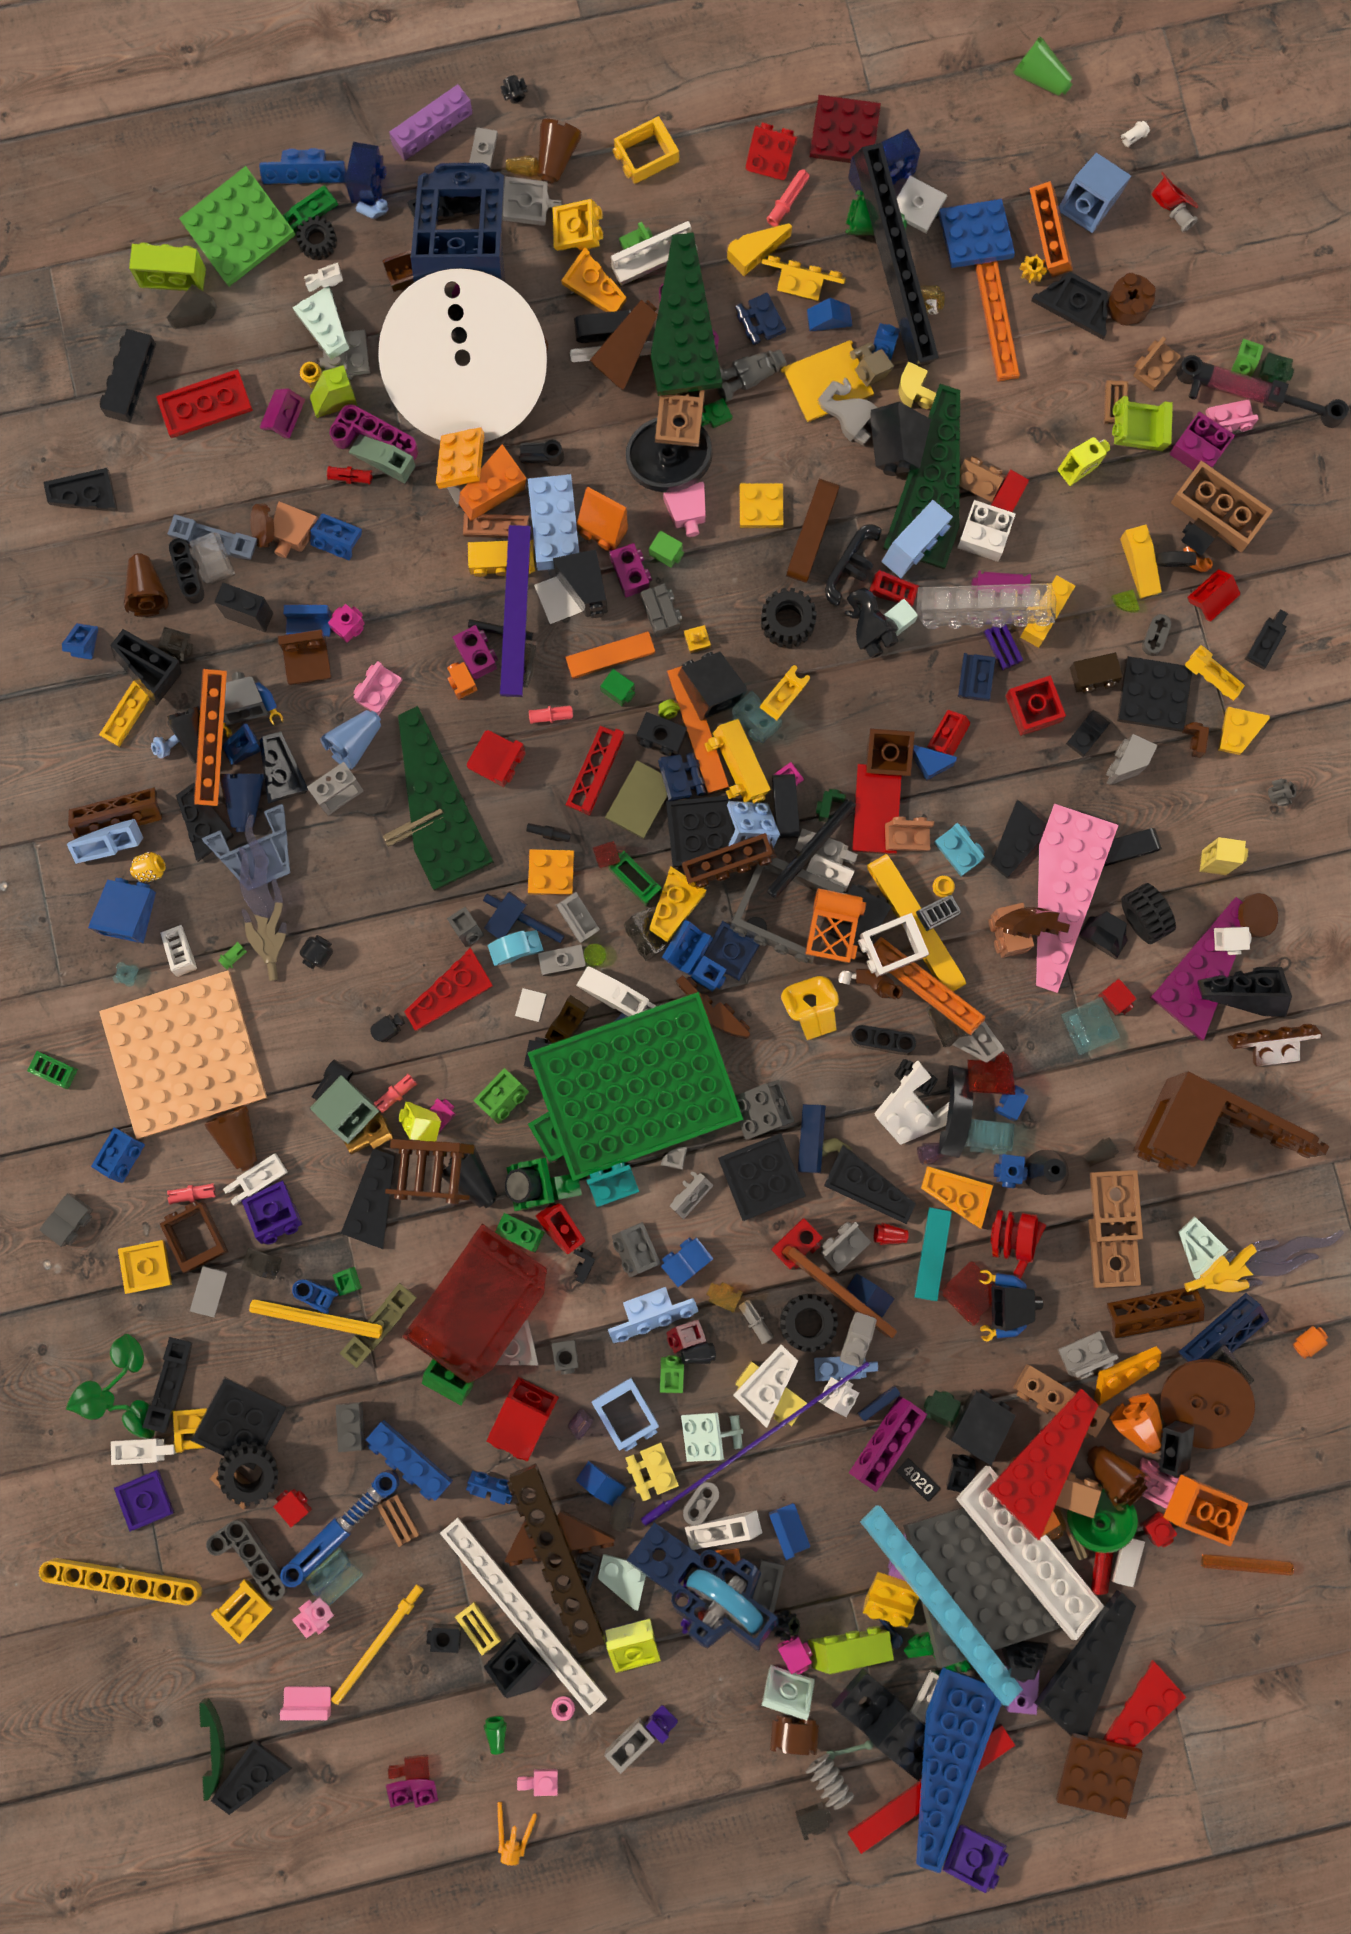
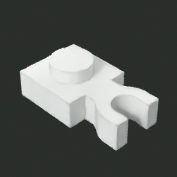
M338 262L319 269L316 274L304 276L309 292L316 290L320 286H323V288L335 286L343 281Z

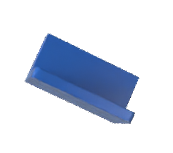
M284 605L283 614L287 618V635L322 629L325 637L330 636L331 628L328 622L331 620V611L328 605Z
M794 1503L768 1512L786 1560L795 1557V1553L810 1548Z

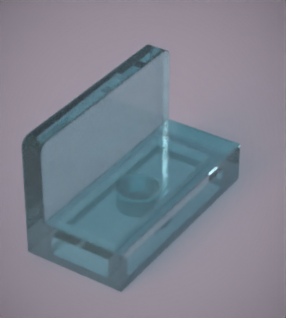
M339 1548L312 1572L305 1581L312 1594L317 1598L320 1597L323 1602L330 1606L362 1577L363 1573L351 1563L345 1551Z

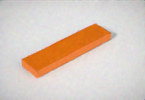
M648 631L566 656L565 658L571 677L574 679L655 654V649Z

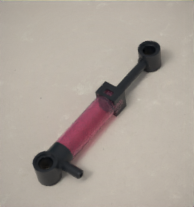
M1196 355L1186 356L1177 370V377L1180 382L1184 384L1192 383L1189 398L1193 400L1197 399L1200 387L1204 385L1263 403V408L1276 412L1283 403L1319 413L1321 414L1322 423L1328 428L1339 426L1349 412L1348 405L1343 400L1335 399L1323 406L1286 394L1288 383L1275 379L1272 383L1202 362ZM1186 367L1192 368L1194 372L1188 371ZM1331 411L1336 412L1338 416H1334Z

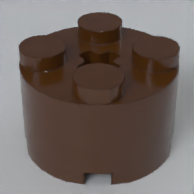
M1127 273L1115 283L1107 301L1111 318L1124 326L1141 323L1147 317L1154 303L1155 286L1147 278L1134 273Z
M776 1715V1720H772L770 1750L776 1752L778 1747V1749L782 1750V1753L809 1755V1750H811V1754L817 1755L819 1725L816 1724V1720H813V1718H808L807 1720L799 1718L798 1722L793 1721V1718H790V1716Z

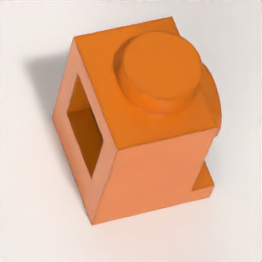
M458 662L447 668L450 677L447 679L458 700L477 691L476 684L464 662L460 664Z

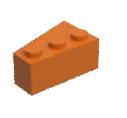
M503 444L481 468L480 481L468 483L460 492L459 505L471 521L525 490L527 478Z

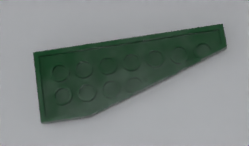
M694 232L672 235L651 349V363L658 396L721 388L723 384Z
M939 384L928 416L931 419V424L920 468L911 470L908 474L883 549L888 551L894 540L934 500L953 516L949 522L951 527L943 537L939 535L936 538L938 540L930 551L926 550L923 553L924 556L920 562L945 570L960 524V390Z
M416 706L399 714L398 720L411 823L438 809H442L444 812L412 829L413 832L433 822L412 833L414 851L435 891L494 862L419 707Z

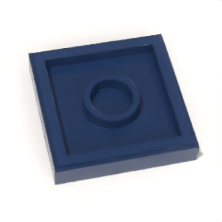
M722 921L703 956L727 969L725 974L740 981L760 945L755 943L754 939L749 936H739L733 929H730V924Z

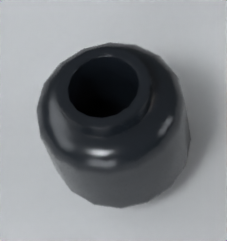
M319 935L309 937L299 952L301 957L304 958L302 963L311 969H314L315 966L319 968L324 967L333 954L332 943Z

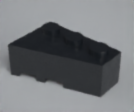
M122 629L110 645L115 660L156 706L182 673L179 660L125 629Z

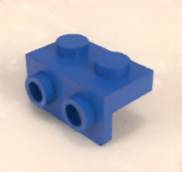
M684 920L661 958L677 970L692 975L713 937L699 930L691 922Z

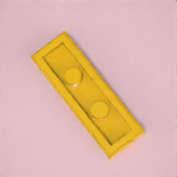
M134 680L99 734L102 738L118 747L121 746L150 700Z

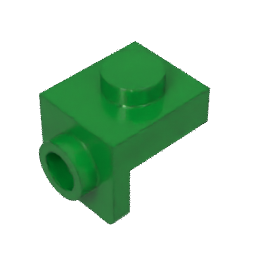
M571 1174L550 1178L554 1201L582 1195L579 1179L573 1181Z

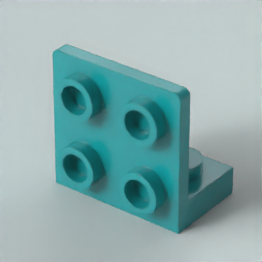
M623 1162L612 1166V1171L604 1174L603 1170L590 1174L591 1179L586 1181L590 1186L597 1207L639 1192L630 1165L625 1166Z

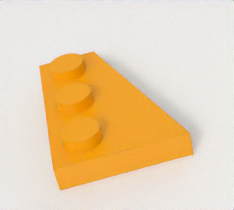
M584 247L561 280L563 286L605 312L620 311L627 301L623 292L605 274L600 264L591 257L586 247Z
M927 1166L921 1189L977 1228L982 1229L993 1185Z
M1155 1346L1116 1363L1107 1369L1100 1370L1098 1372L1094 1397L1099 1406L1139 1379L1159 1367L1162 1354L1159 1348Z

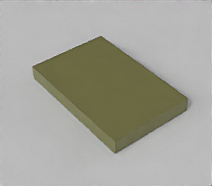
M636 761L605 819L644 839L668 797L662 774Z

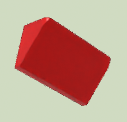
M947 710L927 747L931 750L953 756L971 722L965 715Z
M1114 1552L1095 1553L1091 1591L1096 1595L1107 1594L1109 1591Z

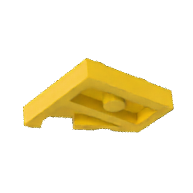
M1227 707L1218 751L1240 755L1269 720L1270 716Z

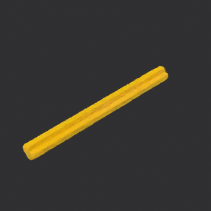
M255 1299L250 1303V1312L259 1315L377 1339L382 1335V1326Z

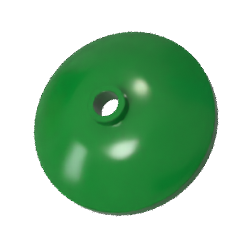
M1102 1488L1094 1518L1068 1510L1067 1523L1070 1532L1081 1545L1095 1552L1111 1553L1123 1549L1134 1538L1138 1525L1137 1513L1134 1505L1129 1506L1127 1503L1122 1506L1124 1510H1117ZM1102 1523L1104 1527L1100 1528L1096 1524Z

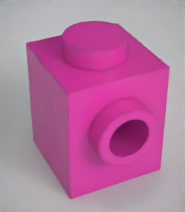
M798 1634L792 1636L790 1641H783L777 1644L778 1650L791 1674L796 1672L798 1675L809 1669L808 1665L812 1663L810 1656L813 1653L807 1642L802 1644Z

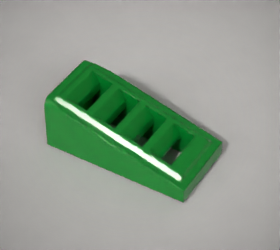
M36 1051L27 1071L64 1089H69L78 1069ZM40 1058H43L44 1061L39 1071L35 1070ZM48 1061H49V1062H51V1065H50V1067H49L47 1073L44 1074L43 1072H44V1070H45V1068H46V1066H47V1063H48ZM58 1065L59 1067L54 1077H50L55 1066ZM64 1068L66 1069V1071L62 1077V1080L59 1081L58 1078Z

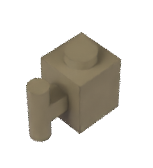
M872 342L850 352L852 359L858 357L861 359L855 371L866 387L886 378L894 367L882 349L871 353L875 349Z

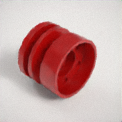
M998 1210L991 1231L993 1257L999 1258L1002 1248H1004V1259H1009L1011 1251L1014 1249L1016 1250L1017 1260L1033 1262L1038 1235V1215L1022 1213L1019 1223L1015 1222L1014 1212L1010 1211L1007 1221H1005V1211Z

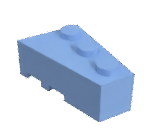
M932 500L894 540L881 562L902 578L913 564L917 565L926 550L930 551L938 541L936 538L939 535L943 537L950 529L949 522L953 516Z

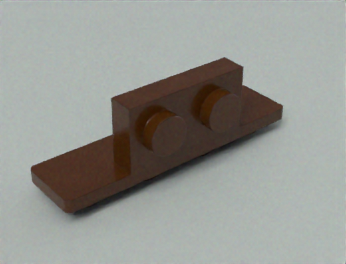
M1303 1024L1300 1027H1280L1276 1030L1261 1029L1253 1033L1238 1032L1227 1036V1041L1233 1049L1253 1047L1254 1065L1264 1066L1300 1061V1041L1322 1038V1033L1316 1025Z

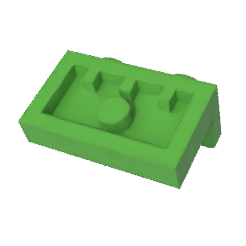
M504 1068L473 1101L499 1124L525 1099L529 1091Z

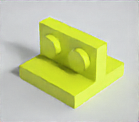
M650 1619L605 1630L607 1650L616 1673L661 1661Z

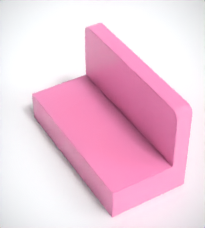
M286 1686L284 1688V1707L280 1710V1720H328L331 1716L330 1686Z

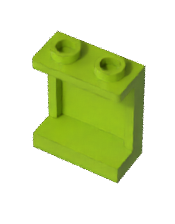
M1123 396L1113 407V415L1115 416V424L1112 429L1114 444L1156 451L1166 449L1172 444L1173 402L1164 401L1160 406L1129 402L1128 396Z

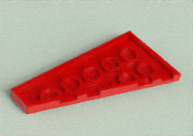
M1082 1388L1073 1395L987 1488L1037 1541H1040L1098 1408V1404Z

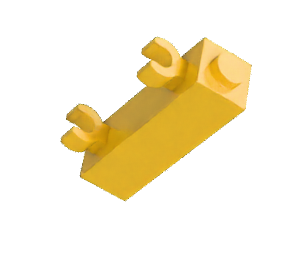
M739 719L719 725L713 732L714 737L708 739V742L704 745L707 752L720 748L736 785L730 787V790L726 791L728 798L733 799L741 795L744 802L753 801L754 804L765 800V795L771 789Z

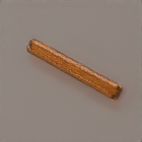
M1205 1554L1201 1556V1566L1204 1568L1292 1576L1294 1573V1565L1291 1562Z

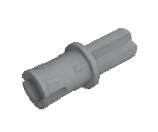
M746 1300L739 1305L740 1310L750 1324L748 1327H752L761 1344L774 1337L763 1321L764 1317L759 1315L751 1300Z

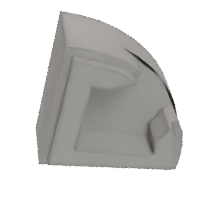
M678 1147L669 1151L664 1156L661 1166L683 1170L687 1147Z

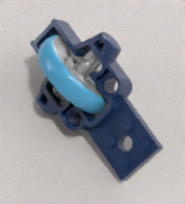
M655 1522L627 1559L630 1565L672 1595L671 1601L674 1610L691 1623L688 1634L696 1643L708 1649L731 1631L759 1652L761 1645L770 1632L778 1625V1617L752 1599L761 1572L746 1559L742 1558L737 1563L732 1564L713 1550H706L699 1555ZM663 1550L666 1553L665 1559L662 1561L654 1560V1552ZM708 1559H714L717 1562L712 1568L706 1567L704 1563ZM692 1567L698 1568L699 1570L694 1571L688 1578L687 1589L683 1587L680 1583ZM728 1573L734 1575L729 1584L724 1579L725 1574ZM681 1597H686L689 1599V1602L686 1606H678L676 1604L677 1600ZM709 1611L702 1621L697 1618V1613ZM763 1618H765L766 1620H768L767 1624L762 1629L758 1637L754 1639L753 1636L758 1634V1632L761 1630L764 1623Z

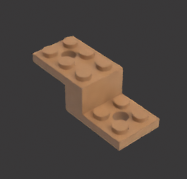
M705 390L660 396L655 436L656 443L699 447ZM676 418H682L685 420V424L677 427L673 421Z
M1138 1171L1090 1173L1094 1219H1088L1094 1288L1141 1285L1137 1240L1143 1239ZM1113 1188H1118L1121 1191V1198L1118 1201L1110 1198V1191ZM1113 1257H1118L1121 1260V1267L1118 1270H1113L1110 1267V1260Z

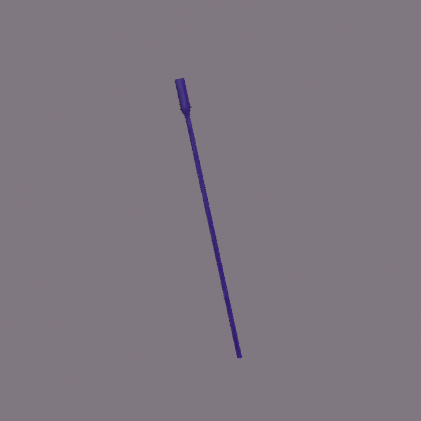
M868 1361L671 1500L663 1501L662 1504L641 1518L642 1523L647 1526L665 1512L670 1511L675 1502L870 1366Z

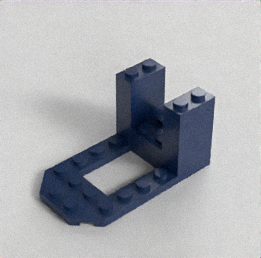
M440 163L434 167L432 173H423L418 176L411 249L414 283L429 274L448 269L481 271L505 282L502 247L505 185L503 174L490 171V166L485 163ZM481 196L479 229L437 230L439 197Z

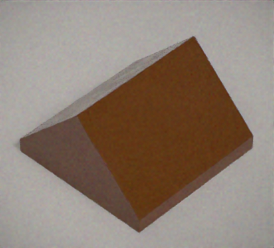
M870 728L867 744L866 773L911 776L915 732Z

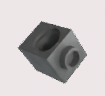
M576 1340L553 1342L552 1350L555 1371L561 1370V1375L575 1373L574 1368L579 1367ZM562 1351L571 1353L572 1361L570 1363L564 1364L560 1361L559 1356Z

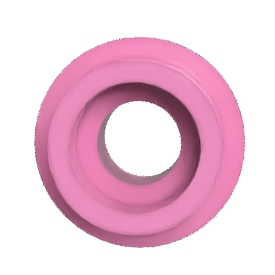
M566 1696L556 1698L552 1704V1714L557 1720H569L575 1711L574 1702ZM561 1704H565L568 1707L566 1712L559 1710Z

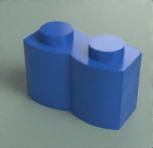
M689 1237L679 1245L682 1249L678 1253L670 1252L662 1259L664 1262L661 1265L662 1269L677 1288L713 1260V1257L697 1237L694 1240Z

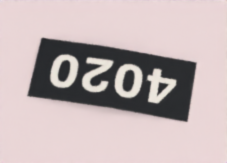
M909 1458L896 1471L928 1502L940 1489Z

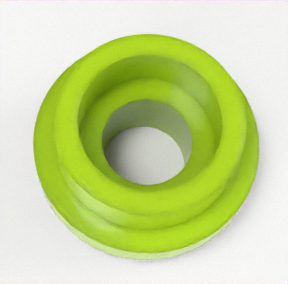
M672 699L665 700L658 706L659 716L666 719L675 717L680 710L678 703H675Z

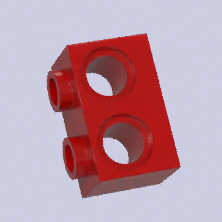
M802 1218L770 1250L789 1270L792 1267L797 1269L799 1268L798 1265L784 1257L782 1251L785 1247H794L804 1256L809 1251L813 1254L822 1245L819 1241L823 1237L805 1218ZM803 1231H809L812 1234V1241L809 1244H804L800 1240V1235Z

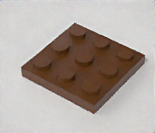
M1072 1733L1056 1796L1057 1803L1126 1819L1143 1755L1142 1749Z

